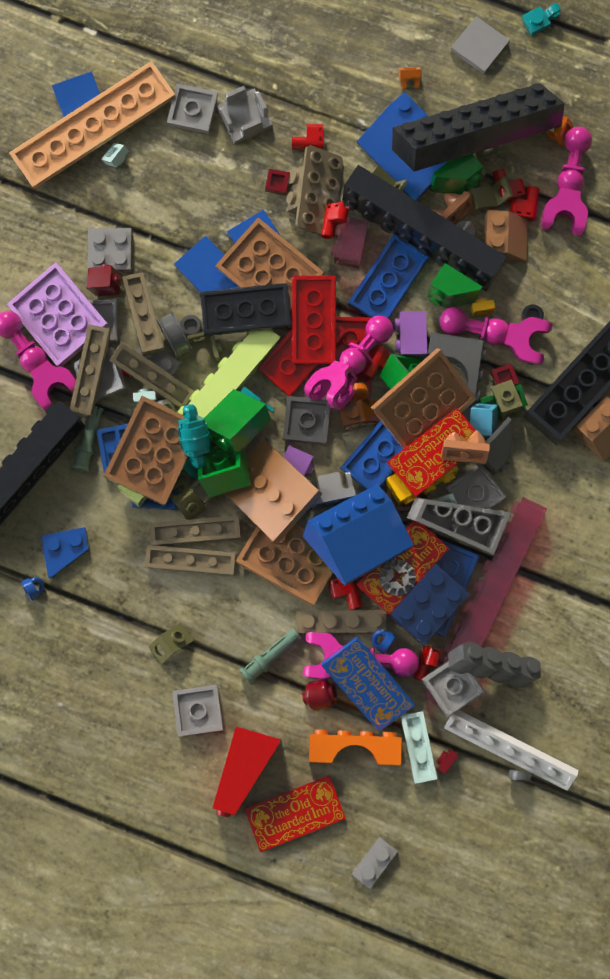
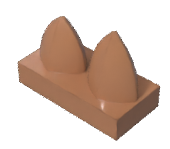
M466 191L461 195L444 193V199L448 208L433 209L432 211L456 225L475 206L471 195Z
M478 430L469 437L468 442L463 441L456 432H453L444 439L441 460L486 464L490 444L485 442L484 437Z

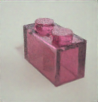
M347 217L346 223L337 225L335 235L339 236L337 243H333L331 256H334V264L354 268L360 267L369 221Z

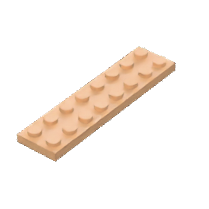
M150 61L15 148L9 154L33 189H36L170 102L175 93L154 63Z

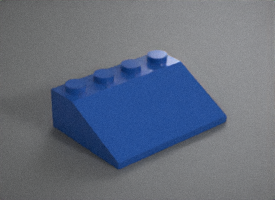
M404 92L383 111L357 140V144L396 182L407 180L408 183L403 191L417 201L430 189L433 173L447 162L414 172L392 151L393 127L402 125L405 122L421 119L422 117H428Z
M378 484L308 520L303 533L304 539L344 586L414 546L392 500Z

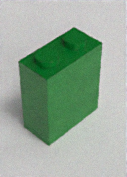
M235 389L204 417L210 432V443L213 442L224 451L228 450L234 454H237L271 420L266 404Z

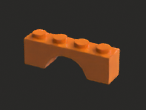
M315 730V734H310L309 762L332 763L336 754L341 749L350 745H359L369 750L379 765H401L402 737H396L397 733L383 732V737L374 736V732L360 731V736H351V731H337V735H328V730Z

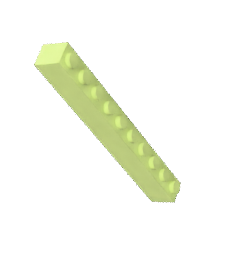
M272 330L246 332L247 337L243 342L239 340L232 348L233 353L230 357H224L218 365V371L215 374L211 373L204 381L205 386L200 391L197 389L189 399L191 402L189 404L195 405L198 416L204 418L233 389L239 391L280 343L281 337ZM182 406L177 412L183 415L184 406ZM121 485L117 486L118 490L138 507L147 499Z

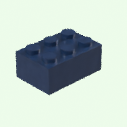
M435 564L392 611L389 617L421 646H424L468 597L469 593Z

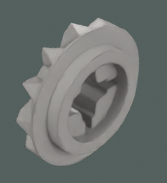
M399 559L386 563L381 569L379 577L382 588L387 593L395 596L408 593L414 587L416 580L414 568L408 562ZM393 568L398 574L406 572L402 578L403 586L397 581L389 583L392 580L391 578L394 577Z

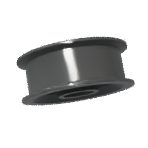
M170 310L171 314L161 319L156 317V320L174 356L179 361V356L189 351L194 352L174 312Z

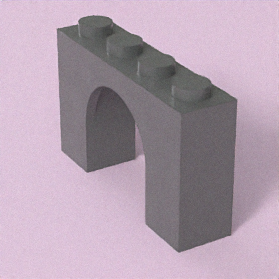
M431 332L427 357L435 349H440L450 363L458 366L463 371L466 385L476 397V400L462 412L470 423L471 408L474 406V403H478L480 390H476L477 381L481 382L483 369L479 368L480 360L484 361L486 348L482 347L483 340Z

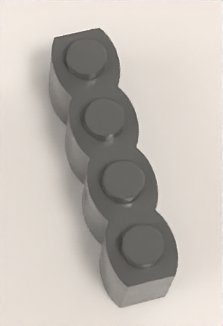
M465 642L448 653L449 669L459 674L469 673L481 679L488 677L494 682H507L517 688L525 687L541 678V664L532 657L521 658L513 652L502 653L496 648H482L473 642Z

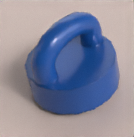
M39 577L27 578L21 582L24 591L31 601L39 598V594L45 588L44 581ZM36 582L39 584V588L37 590L33 585Z
M380 629L373 634L372 644L379 652L385 654L396 637L390 631L387 632L384 629ZM380 635H383L385 638L380 644L377 642V639Z

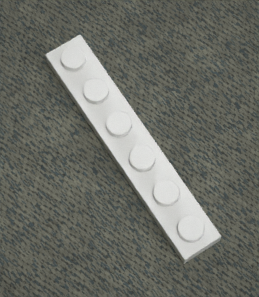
M460 710L449 717L444 729L567 791L578 775L579 770Z

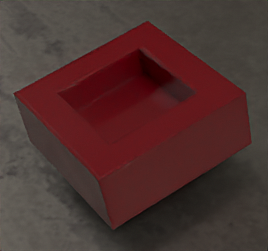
M269 169L265 192L286 195L290 172Z
M512 363L490 372L495 385L512 380L514 386L519 384Z
M448 750L447 753L443 751L436 760L438 763L436 769L446 774L458 757V754L452 750Z

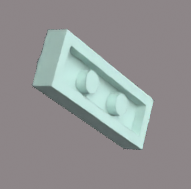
M423 711L400 716L414 784L436 780L437 775Z

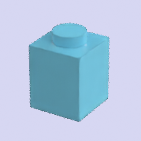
M476 403L471 408L470 424L484 438H489L497 430L498 405Z

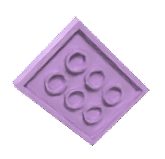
M57 262L7 303L9 308L19 315L22 324L57 367L65 365L83 349L88 324L104 328L109 327V324Z

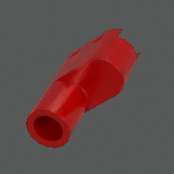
M307 124V137H292V150H305L309 145L324 150V124Z
M498 169L492 173L495 183L502 177H507L505 169ZM515 179L508 181L513 196L505 203L511 202L512 199L525 198L526 189L523 180ZM501 185L499 188V193L501 197L505 195V188L503 185Z
M535 186L527 187L525 200H511L510 212L528 221H535L540 189Z
M344 202L326 205L321 232L322 238L333 239L336 225L347 222L349 206L343 207Z
M376 345L370 356L372 361L371 363L367 362L362 375L367 379L373 380L378 369L383 370L392 353L386 348Z
M338 578L328 581L330 585L328 588L332 599L346 596L350 610L363 607L355 580L345 586Z
M423 646L419 657V667L413 678L422 681L429 674L431 667L437 668L442 650L433 649L432 646Z

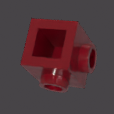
M103 264L101 267L88 268L86 288L95 296L119 295L120 286L122 285V274L112 265Z

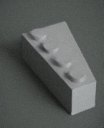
M416 497L407 518L484 552L494 554L511 513Z

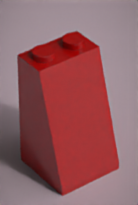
M235 727L212 809L217 810V815L229 818L231 814L235 815L280 745L281 739Z

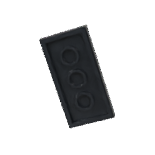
M287 283L200 292L204 336L292 327Z

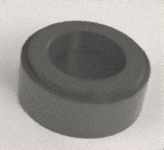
M187 315L180 322L186 337L200 333L202 330L201 321L195 315Z
M509 770L508 778L530 782L532 773Z

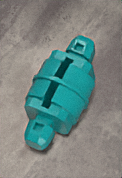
M185 405L183 407V417L185 419L178 421V438L181 443V449L184 454L191 458L194 467H203L206 462L204 454L210 452V432L208 431L205 418L198 416L195 405Z

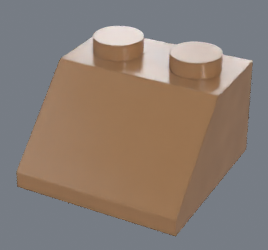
M487 210L484 219V243L505 255V261L526 262L528 220L510 211Z
M608 396L572 430V433L603 462L610 456V398Z

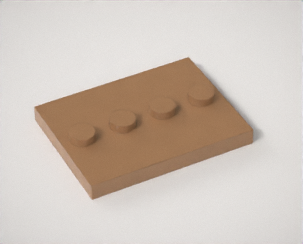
M260 218L253 222L215 265L222 274L239 288L287 283L290 313L292 312V276L324 275L320 268Z
M437 348L371 406V409L401 448L404 449L454 409L458 408L462 413L476 400V397L444 353Z
M141 396L103 477L165 506L188 457L181 449V443L178 438V421L185 419L183 415Z
M264 439L247 458L250 468L251 485L226 492L225 494L273 542L278 544L322 493Z
M297 521L278 544L273 542L256 526L238 556L236 564L314 607L333 572L304 539L303 533L306 526Z

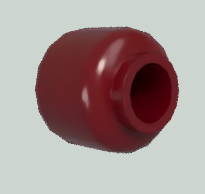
M327 679L316 680L307 683L305 691L302 692V699L304 704L309 705L313 711L323 710L334 705V701L337 700V691L335 685Z

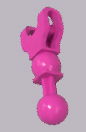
M574 127L565 136V146L570 152L568 164L563 165L558 176L557 185L559 190L556 197L549 200L543 209L541 229L550 230L554 218L566 216L572 222V234L581 237L585 230L588 210L580 199L581 190L584 187L583 173L585 171V168L580 167L582 154L587 152L592 145V135L584 127Z
M450 307L444 310L439 320L441 329L449 335H457L463 331L480 334L479 340L484 338L491 345L503 344V346L509 347L513 351L514 356L519 361L536 365L543 364L545 358L542 353L531 349L529 337L533 333H549L553 328L551 322L535 317L527 318L518 324L509 323V325L500 318L488 320V317H485L484 322L467 318L465 312L457 307Z
M13 311L0 312V336L11 339L17 347L18 351L15 354L20 359L22 368L29 372L34 379L32 395L46 412L49 406L52 405L50 400L51 390L60 385L68 388L73 394L76 380L68 369L52 366L47 360L46 352L38 347L34 341L29 343L21 332L22 321L18 314Z
M385 316L372 317L366 324L367 336L359 345L350 342V348L342 352L339 362L334 360L330 366L319 369L311 376L304 387L306 396L317 401L326 395V399L332 408L337 410L344 408L354 396L353 384L358 380L356 375L364 371L367 362L371 363L372 361L368 352L376 343H385L392 337L394 330L392 322Z
M309 632L305 637L309 644L323 648L325 654L323 661L343 647L329 633ZM374 648L370 650L384 668H391L400 677L412 676L419 667L418 656L411 649L401 648L392 655L375 654ZM322 662L319 665L306 666L302 672V675L308 678H331L321 666Z

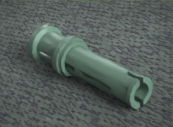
M95 406L93 416H87L80 444L75 447L76 455L73 464L70 465V469L89 473L90 469L88 466L91 456L95 453L93 444L103 412L102 408L98 409Z
M292 628L263 654L255 655L253 657L254 660L245 668L241 667L239 671L251 685L254 684V680L263 672L267 673L268 669H270L269 666L299 642L301 637Z

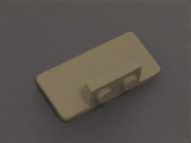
M311 145L305 148L303 166L293 170L290 174V188L286 198V212L297 213L295 222L297 228L321 236L326 205L338 203L343 158L341 156Z

